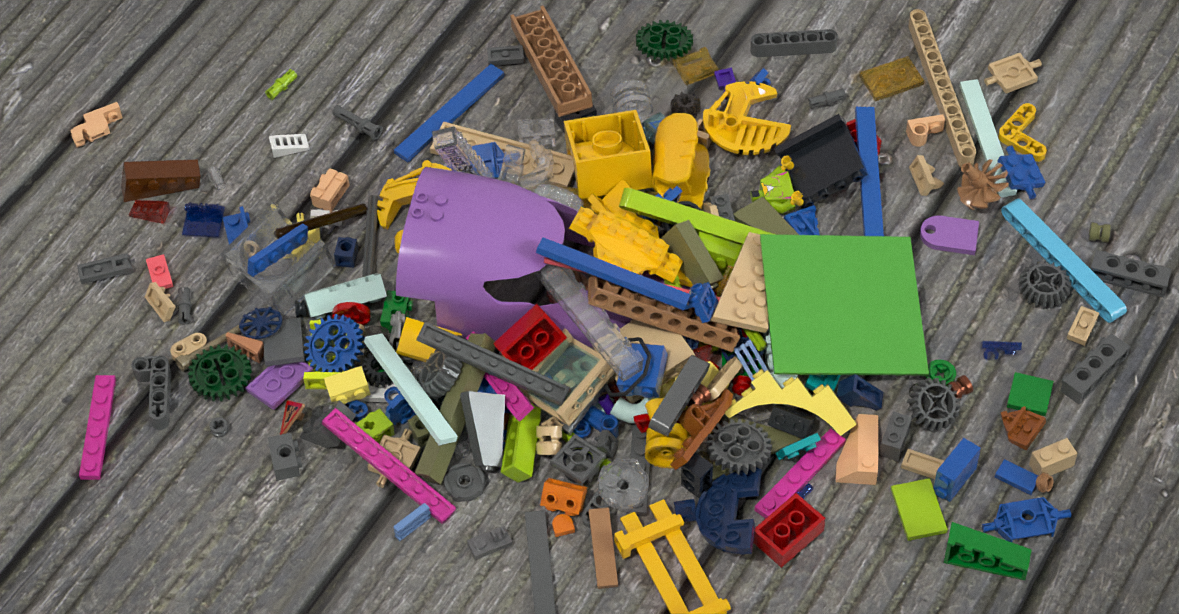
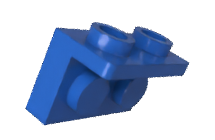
M243 206L239 207L241 213L222 217L230 250L238 249V245L242 240L254 237L252 226L248 227L247 224L251 223L249 213L244 212Z
M709 282L704 284L697 283L691 287L688 293L691 295L685 309L694 307L695 314L700 317L702 323L710 321L718 300Z

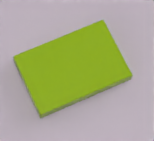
M930 478L891 486L890 490L907 541L947 533L948 529Z

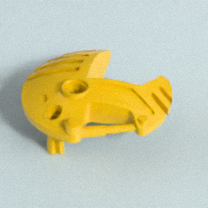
M743 81L726 85L722 96L709 109L703 111V125L706 133L710 135V139L721 148L736 154L740 150H743V155H749L751 150H754L753 155H758L761 149H764V153L771 151L775 143L777 147L787 140L791 125L747 117L752 104L777 98L775 88L763 83L756 85L752 81H749V84ZM728 96L729 101L725 111L717 110L722 101Z
M425 160L421 168L395 180L393 178L388 179L379 195L383 201L378 200L377 203L378 208L381 209V211L377 210L381 227L388 230L401 206L411 204L418 178L414 177L420 175L425 167L444 170L451 169Z

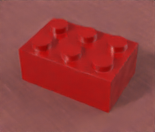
M536 304L493 344L505 358L533 370L568 337Z
M795 493L755 527L753 543L782 568L824 531L826 518Z

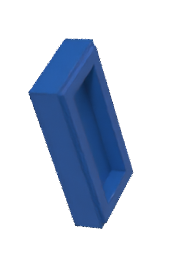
M1005 459L995 474V478L1029 495H1032L1036 488L1038 475Z

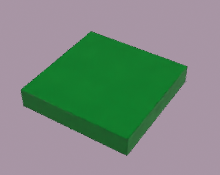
M1015 372L1007 408L1021 410L1025 406L1026 411L1046 417L1054 381Z

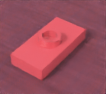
M164 254L146 259L152 282H156L159 287H165V289L173 287Z

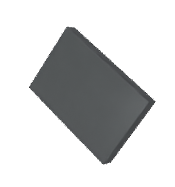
M301 318L282 320V325L276 333L263 338L265 366L304 362ZM269 325L272 331L277 327V325ZM267 330L263 331V335L269 333Z

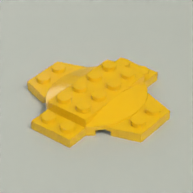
M581 206L569 229L586 237L589 242H595L593 249L595 258L639 275L648 270L649 274H656L673 283L683 263L679 256L667 252L670 245L666 244L664 240L659 239L658 227L650 220H644L635 213L624 209L614 214L601 209L599 215H597L591 209Z

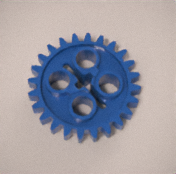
M335 314L334 319L328 315L327 321L321 318L320 325L314 323L316 329H309L312 335L305 337L309 340V343L304 344L305 347L309 348L304 351V354L308 356L306 360L311 363L310 367L314 368L317 372H342V370H349V366L355 368L354 361L360 362L358 355H364L360 349L366 347L361 343L365 340V337L361 335L363 330L359 328V325L351 318H347L345 315H342L340 318L337 314ZM350 342L349 346L345 349V345ZM336 356L335 360L331 362L332 357Z

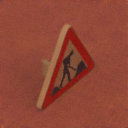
M291 400L286 401L280 435L286 434L295 420L302 421L305 415L302 413L305 404Z

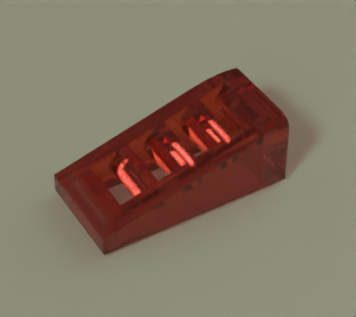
M135 200L129 217L164 224L171 209L169 202Z

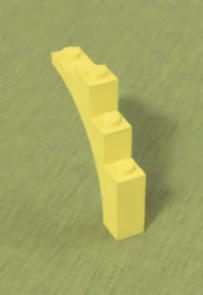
M761 369L753 375L754 379L751 381L755 388L752 390L750 387L741 393L743 397L738 401L733 399L732 404L725 412L729 419L735 414L757 405L772 403L789 404L804 408L818 415L829 423L840 436L856 425V421L828 384L825 387L821 384L813 390L815 394L811 395L798 377L795 379L790 377L782 383L784 387L781 388L768 369L766 371Z

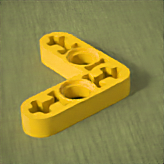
M1025 103L1000 128L998 139L1007 146L1012 145L1014 150L1021 154H1032L1035 161L1040 162L1045 159L1046 147L1022 133L1035 118L1036 113L1034 105ZM1019 121L1022 125L1016 126L1012 122ZM1024 141L1027 145L1021 146L1017 142Z

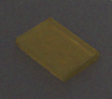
M908 56L860 72V78L875 102L924 85L923 78Z

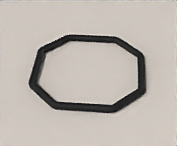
M626 338L610 353V355L614 356L626 342L639 341L647 354L643 374L625 392L612 393L608 384H604L610 397L628 395L646 377L651 353L642 338Z

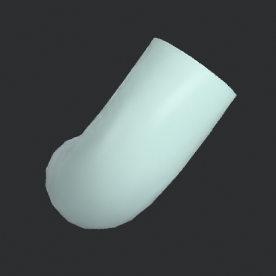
M620 397L610 414L624 422L635 423L633 416L648 414L645 404L659 397H644L637 404L629 403Z

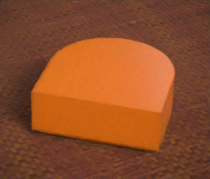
M560 514L553 519L552 526L555 537L575 533L570 516Z

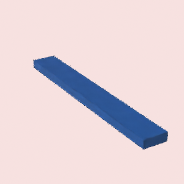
M490 64L394 149V154L408 163L435 139L443 122L452 124L504 77V72Z
M856 106L857 148L868 173L860 181L864 236H884L874 107Z
M544 237L541 239L536 253L681 310H685L691 295Z

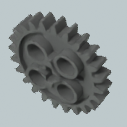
M741 418L738 419V422H734L731 419L729 424L726 421H723L722 426L716 424V429H713L711 434L708 435L706 448H708L707 454L710 455L711 461L715 460V466L722 465L721 470L729 468V473L736 470L737 475L743 470L745 474H748L749 469L755 472L756 467L762 469V465L767 464L772 449L770 444L771 438H767V432L762 433L763 427L756 428V423L749 425V420L742 423Z

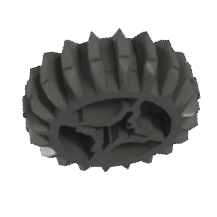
M1038 261L1036 265L1031 263L1020 274L1019 291L1023 294V299H1028V304L1035 303V308L1038 305H1041L1043 309L1046 306H1049L1051 309L1053 305L1058 307L1069 296L1071 289L1070 276H1067L1066 270L1061 271V265L1056 267L1054 262L1048 264L1045 261L1044 264H1041ZM1034 279L1035 284L1032 285L1030 281ZM1055 285H1058L1059 289L1056 290L1054 288Z
M435 350L434 353L430 354L429 359H426V363L420 371L421 375L418 378V383L429 397L440 398L447 391H450L452 385L458 379L463 365L462 361Z
M927 378L925 381L921 380L918 382V385L913 386L912 389L914 391L909 393L911 398L907 400V403L912 406L908 408V411H913L914 414L911 417L917 418L915 424L922 423V429L927 427L929 431H933L935 428L937 431L942 430V428L946 429L949 427V424L955 422L954 418L959 415L956 410H959L961 406L956 403L960 401V398H955L954 395L957 394V391L952 392L950 390L952 388L951 384L945 386L946 380H942L940 383L938 378H934L933 381L931 378ZM926 390H934L939 394L936 396L931 392L928 393ZM937 400V401L935 402L934 408L931 409V407L933 406V403H934L933 401ZM933 413L936 416L939 415L942 419H934L928 415Z

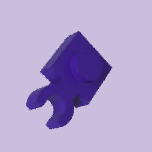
M732 67L714 71L718 89H724L723 93L725 92L726 85L736 82Z

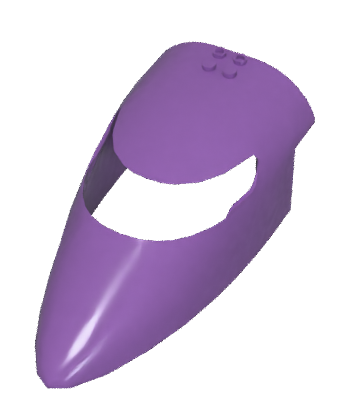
M425 167L416 183L402 234L397 265L396 296L435 301L438 327L461 333L464 338H467L473 331L477 334L486 333L496 341L535 305L527 302L498 301L483 288L484 282L519 278L539 271L547 264L544 263L545 256L536 253L543 237L562 244L564 240L590 247H595V242H589L583 235L569 229L578 213L573 208L510 182L464 172ZM648 270L643 272L642 276L664 284V278L656 274H649ZM681 285V287L684 289H691V287ZM588 290L572 299L539 306L561 331L567 329L574 339L591 347L598 340L609 336L616 329L622 328L632 320V318L588 304Z

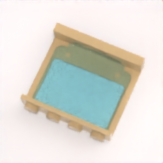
M564 329L562 332L568 338L533 369V371L570 387L562 406L520 387L519 389L529 402L570 426L620 366L612 355L608 353L604 356L574 339L569 331Z

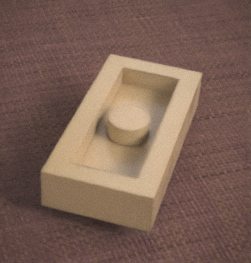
M1081 306L1069 330L1067 339L1085 346L1098 319L1099 312Z

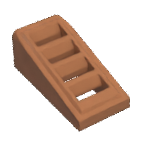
M229 332L226 333L225 336L229 347L235 346L236 351L241 349L243 355L246 354L248 358L261 363L264 356L262 341Z

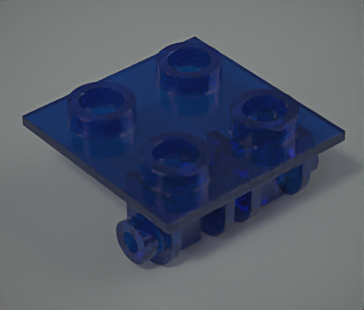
M192 202L185 204V211L187 212L182 235L219 237L225 206H220L219 204L208 205V203H205V205L200 203L198 205Z

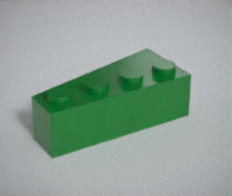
M952 522L943 563L1025 581L1032 549Z

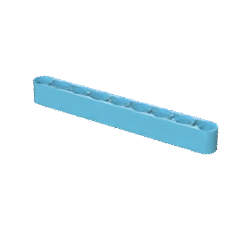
M1017 198L1001 208L1004 218L1049 264L1054 262L1056 267L1061 265V271L1066 270L1067 276H1070L1071 286L1096 312H1099V315L1105 321L1111 323L1126 314L1127 309L1123 301L1021 199Z

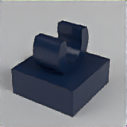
M694 499L674 502L675 514H680L684 522L696 520Z

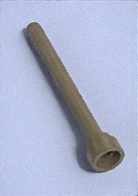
M239 325L226 333L239 334L241 332ZM226 333L189 355H180L175 358L179 369L182 372L189 369L188 367L192 365L191 360L197 359L196 354L203 355V349L208 352L210 351V346L214 349L218 344L221 345L226 342Z

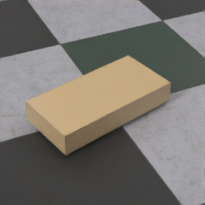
M907 449L901 468L935 479L936 472L944 460Z

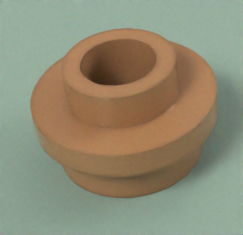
M1041 473L1036 479L1038 491L1044 493L1052 489L1053 477L1048 473Z

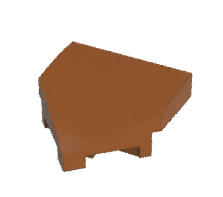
M1025 406L1018 411L1000 412L1008 441L1027 451L1045 425L1046 418L1031 411H1026Z

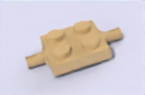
M1017 53L990 63L988 70L993 76L985 78L984 82L986 86L993 83L999 84L1006 94L1036 83L1038 77L1033 69L1041 66L1042 63L1040 59L1029 62L1024 59L1021 53Z
M404 429L401 438L384 435L379 444L411 470L421 452L419 446L413 445L408 441L412 431ZM368 464L369 471L381 475L376 485L378 487L381 485V488H384L387 478L371 464Z

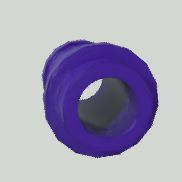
M604 394L597 401L605 413L611 415L610 412L614 407V403L608 394Z

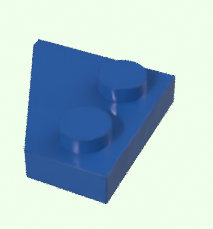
M814 205L784 215L786 222L799 235H819L818 221L815 216L816 207Z

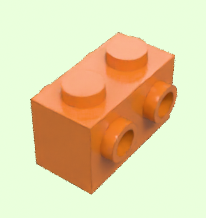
M548 478L544 482L540 505L545 506V509L549 511L561 510L565 511V514L569 516L579 515L584 508L588 487Z

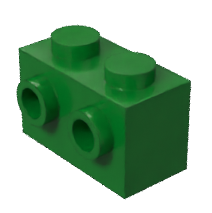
M387 290L380 324L382 332L391 333L392 326L390 321L392 314L400 311L402 314H405V319L406 317L410 318L409 311H413L414 301L409 297L396 296V291Z

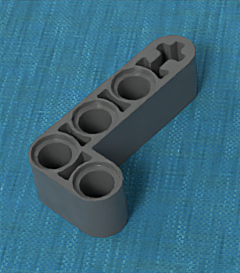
M160 355L137 357L131 364L135 379L139 382H150L149 416L152 426L157 430H163L170 423L171 369L168 359Z

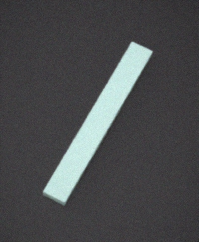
M978 79L960 82V89L985 161L993 160L988 168L990 171L998 163L999 157L1004 156ZM1001 168L996 171L994 176L1002 173ZM1002 178L995 183H1006L1007 181L1006 178ZM1008 185V187L997 192L1000 197L1014 196L1017 190H1011Z
M377 334L365 337L364 343L437 444L443 445L456 442L458 437L384 335Z

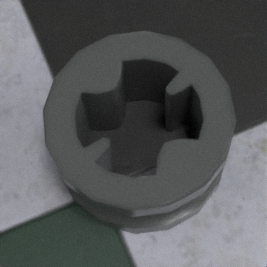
M217 417L210 422L209 426L213 436L223 437L228 433L227 421L224 418Z

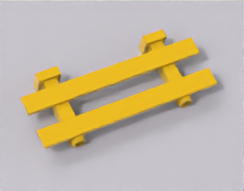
M664 499L649 505L657 520L654 523L643 527L635 512L620 518L627 534L624 535L622 530L614 533V543L622 558L625 559L631 555V550L636 548L670 614H727V611L731 610L726 598L723 600L722 598L718 599L680 529L684 525L681 515H672ZM662 536L666 537L701 601L702 607L690 612L688 611L651 541Z

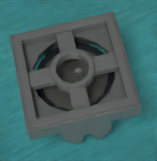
M574 434L550 460V465L564 473L569 481L583 485L586 481L592 482L593 476L597 477L600 465L606 459V454Z

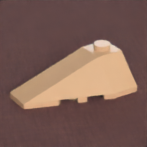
M858 414L855 420L856 425L852 427L836 463V482L876 485L878 474V415Z

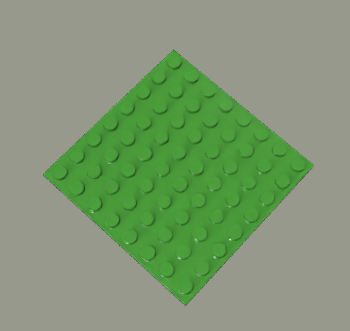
M760 234L774 374L929 375L910 237Z

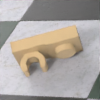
M152 282L147 289L145 298L163 322L170 321L176 306L169 299L170 294L164 293L165 287H159L156 282Z

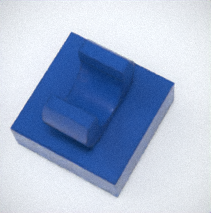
M764 68L757 72L750 80L755 82L756 85H760V83L769 85L771 83L769 79L765 78L769 72Z

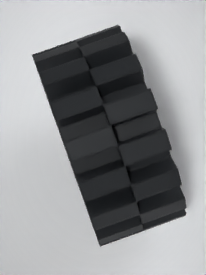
M369 354L368 359L365 358L363 363L366 381L371 386L375 383V387L378 388L379 385H382V388L385 387V384H388V386L392 385V380L385 371H374L376 367L381 365L374 355Z

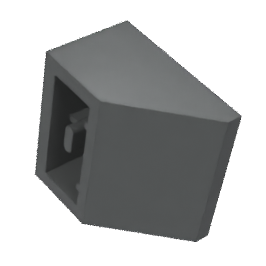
M340 400L318 405L313 409L310 420L304 424L303 431L299 437L324 448L338 446L341 440L322 425V420L335 408L351 421H353L356 414Z

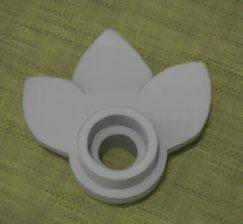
M396 311L391 316L390 325L392 330L389 343L392 348L394 338L400 339V331L403 329L405 314H402L400 311Z

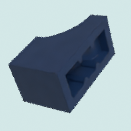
M854 374L839 382L837 397L850 407L865 406L877 411L882 408L884 392Z

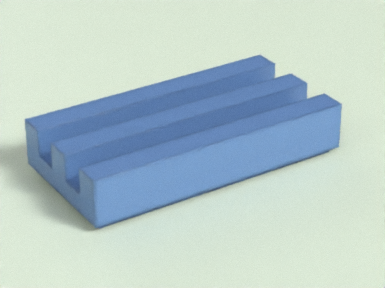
M748 340L745 344H741L738 348L736 347L734 352L752 381L754 379L753 374L741 356L740 351H744L755 372H758L759 369L746 349L749 346L764 371L767 370V367L751 340Z
M423 503L394 525L395 537L399 541L431 518L429 506Z

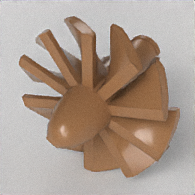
M992 159L984 163L982 166L983 171L979 170L978 163L974 166L970 162L962 165L961 171L964 173L962 176V187H958L957 190L961 198L960 201L972 210L974 208L986 209L988 208V203L998 201L1001 198L997 192L1002 191L1009 184L1008 182L995 183L999 179L1006 178L1008 175V171L1005 170L1001 174L994 176L996 171L1003 166L1001 163H997L989 172L987 170L993 161Z

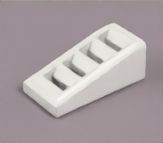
M306 134L269 136L274 158L309 150Z

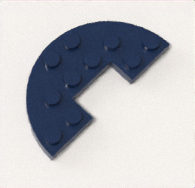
M756 467L755 472L749 469L748 474H745L743 470L740 471L739 475H737V472L727 476L723 474L711 483L712 487L707 492L704 491L696 506L695 516L702 537L710 545L729 553L740 555L752 554L755 531L754 519L736 520L739 498L759 496L762 469Z

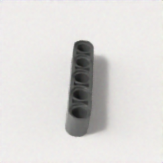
M832 29L758 33L751 37L750 52L755 57L833 53L837 49L838 34Z
M694 355L690 356L654 413L648 428L664 436L669 435L707 374L710 363Z

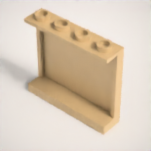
M632 319L627 325L616 329L612 334L592 345L594 350L603 356L606 353L610 354L626 338L640 337L645 344L664 345L668 358L662 385L677 377L690 356H695L680 334ZM639 341L626 342V343H636V344H640ZM626 343L613 356L620 367ZM620 367L612 375L616 382L618 380ZM633 395L626 396L629 403L633 404L643 398V396Z

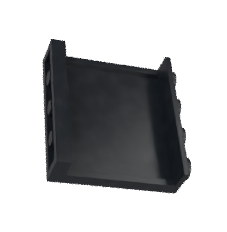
M840 114L827 119L774 148L776 154L781 159L784 156H789L794 163L793 169L785 170L789 173L794 192L799 191L803 195L802 200L804 202L800 206L802 209L813 206L814 203L821 199H827L831 194L844 190L848 185L859 182L868 175L848 125Z

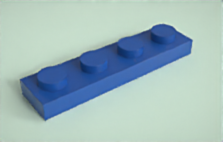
M302 223L248 259L247 273L254 277L273 263L278 262L285 255L290 254L300 245H304L308 239V227Z

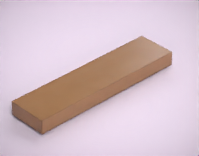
M609 507L589 509L597 589L618 587Z

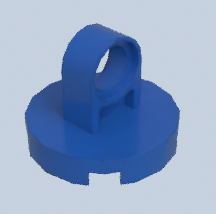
M390 387L385 391L384 398L388 403L385 415L393 425H396L398 422L405 424L416 415L397 387ZM398 393L393 400H389L391 394Z

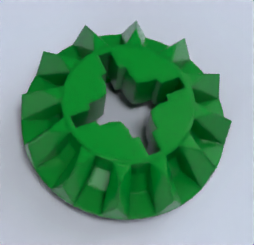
M934 360L928 364L929 375L926 376V379L931 378L933 381L934 378H938L939 383L942 380H946V384L955 381L956 369L950 362ZM937 371L939 373H944V376H937Z

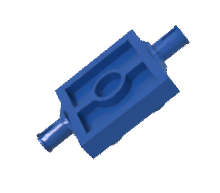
M1012 145L1006 148L1008 156H1000L997 160L998 163L1003 165L1001 167L1002 172L1008 171L1006 181L1009 183L1008 185L1011 190H1025L1029 199H1034L1036 194L1033 189L1043 187L1046 183L1032 154L1019 155L1016 154Z

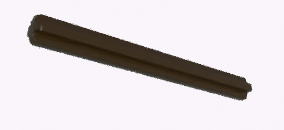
M362 203L275 229L274 235L279 239L302 223L308 227L309 231L366 214L368 207Z

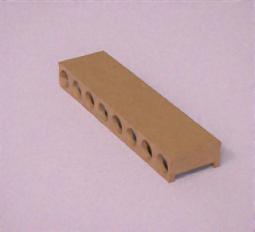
M540 6L538 11L517 17L514 14L510 15L511 28L520 45L523 46V50L558 117L593 107L591 91L545 7Z
M591 275L588 278V304L731 352L734 351V347L740 339V335L737 334V327L713 321L702 323L700 317L695 314L694 307L681 310Z

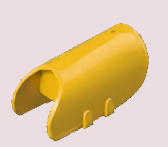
M674 113L665 117L657 128L651 180L652 187L663 197L669 188L674 189L678 186L682 190L678 202L690 201L702 209L705 192L708 189L707 178L710 176L711 171L709 168L708 150L704 145L698 144V125L695 118L686 113Z

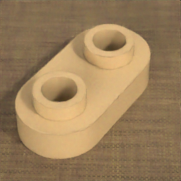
M194 333L172 345L170 352L173 360L175 361V358L180 355H189L208 344L206 336L202 333Z

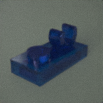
M981 341L980 349H986L983 353L984 359H987L988 352H993L994 360H997L999 354L996 349L1005 351L1004 354L1016 355V351L1022 350V342Z

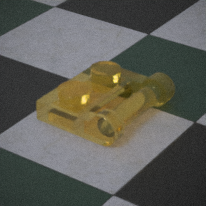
M706 47L700 48L699 51L681 58L677 57V60L672 59L674 67L686 85L713 76L714 71L719 70ZM701 57L703 58V60H700V61H697V62H695V63L686 65V66H684V67H683V65H682V64H685V63H687V62L696 60V59H698V58H701Z

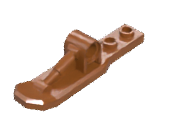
M727 388L712 403L701 406L693 404L682 412L678 420L691 436L683 441V448L678 449L673 455L675 458L670 465L675 470L690 460L732 404L733 394Z

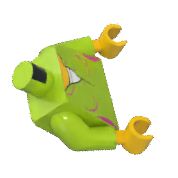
M784 156L781 159L782 166L779 165L760 180L759 190L750 191L752 202L763 196L780 214L795 210V204L797 206L803 205V195L799 191L794 192L789 173L785 170L794 168V163L789 156Z

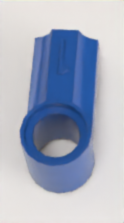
M591 406L583 419L599 432L609 430L617 438L619 435L617 418L613 415L605 414L595 406Z

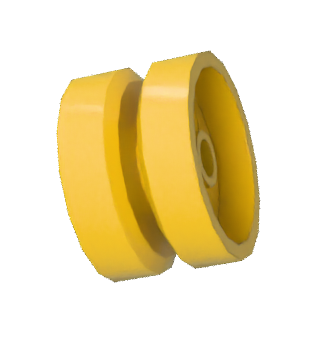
M678 423L674 425L668 436L648 428L646 433L645 459L650 464L660 468H673L670 465L675 458L673 455L678 449L683 448L682 443L690 434Z

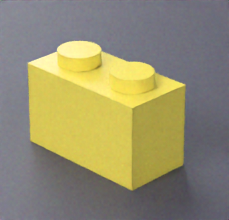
M362 366L324 378L331 402L340 400L345 405L348 402L360 400L371 395Z

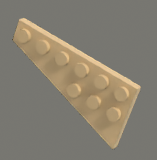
M749 232L746 236L710 321L763 333L767 332L768 312L760 234Z

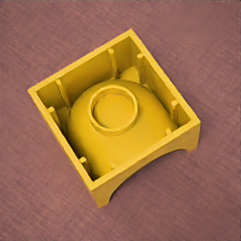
M637 110L564 121L567 155L572 156L579 199L589 198L592 194L595 196L607 195L621 180H625L635 190L653 188L651 183L650 149Z

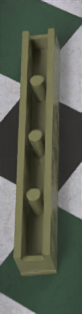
M470 333L469 342L491 352L494 351L495 345L493 343L495 341L486 333ZM463 361L460 369L461 373L458 375V379L452 385L450 391H447L439 411L458 437L456 442L438 445L430 434L415 474L424 477L426 482L441 485L466 422L460 394L467 391L478 392L485 371Z

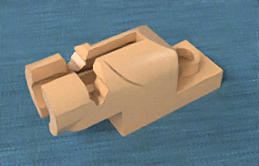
M117 102L83 115L85 123L70 130L76 147L85 145L86 140L93 142L95 139L110 134L108 124L123 118Z

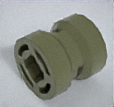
M1091 222L1089 241L1101 240L1104 243H1108L1111 225H1098V223Z

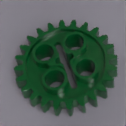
M659 20V23L652 21V25L646 23V27L641 26V30H638L636 46L638 51H642V55L647 54V58L653 56V60L660 58V61H663L664 58L670 61V58L677 60V56L683 57V54H688V50H692L693 34H691V30H687V26L682 27V23L676 25L675 21L669 23V20H666L665 23L662 20ZM664 32H667L665 48L663 49L662 45L664 41Z
M218 344L217 349H213L210 346V351L207 352L203 349V355L196 354L197 360H191L192 365L188 367L190 371L188 372L190 386H192L194 392L197 391L198 396L203 395L205 400L211 397L212 402H214L216 397H219L220 402H222L223 397L230 400L231 394L237 397V391L244 392L243 386H248L247 380H251L250 373H252L250 360L247 359L246 354H242L241 349L236 351L235 346L231 349L228 348L227 344L224 348H221ZM215 360H217L219 363L220 370L226 384L225 386H223L221 383L219 373L214 363Z

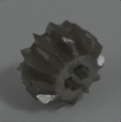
M682 91L680 95L675 94L670 104L671 113H686L696 119L701 111L700 98H697L696 94L690 95L689 91L687 94H684Z

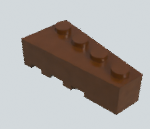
M198 159L124 162L121 181L123 202L199 188L201 175Z

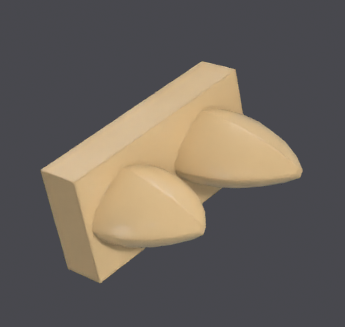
M917 155L909 169L920 195L927 196L931 190L942 187L944 182L932 177L935 168L926 163L924 156Z

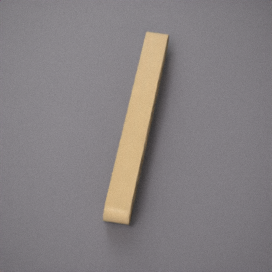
M915 9L910 13L909 30L940 115L943 114L945 118L944 127L957 163L960 167L966 162H970L973 166L976 149L926 13L923 10Z

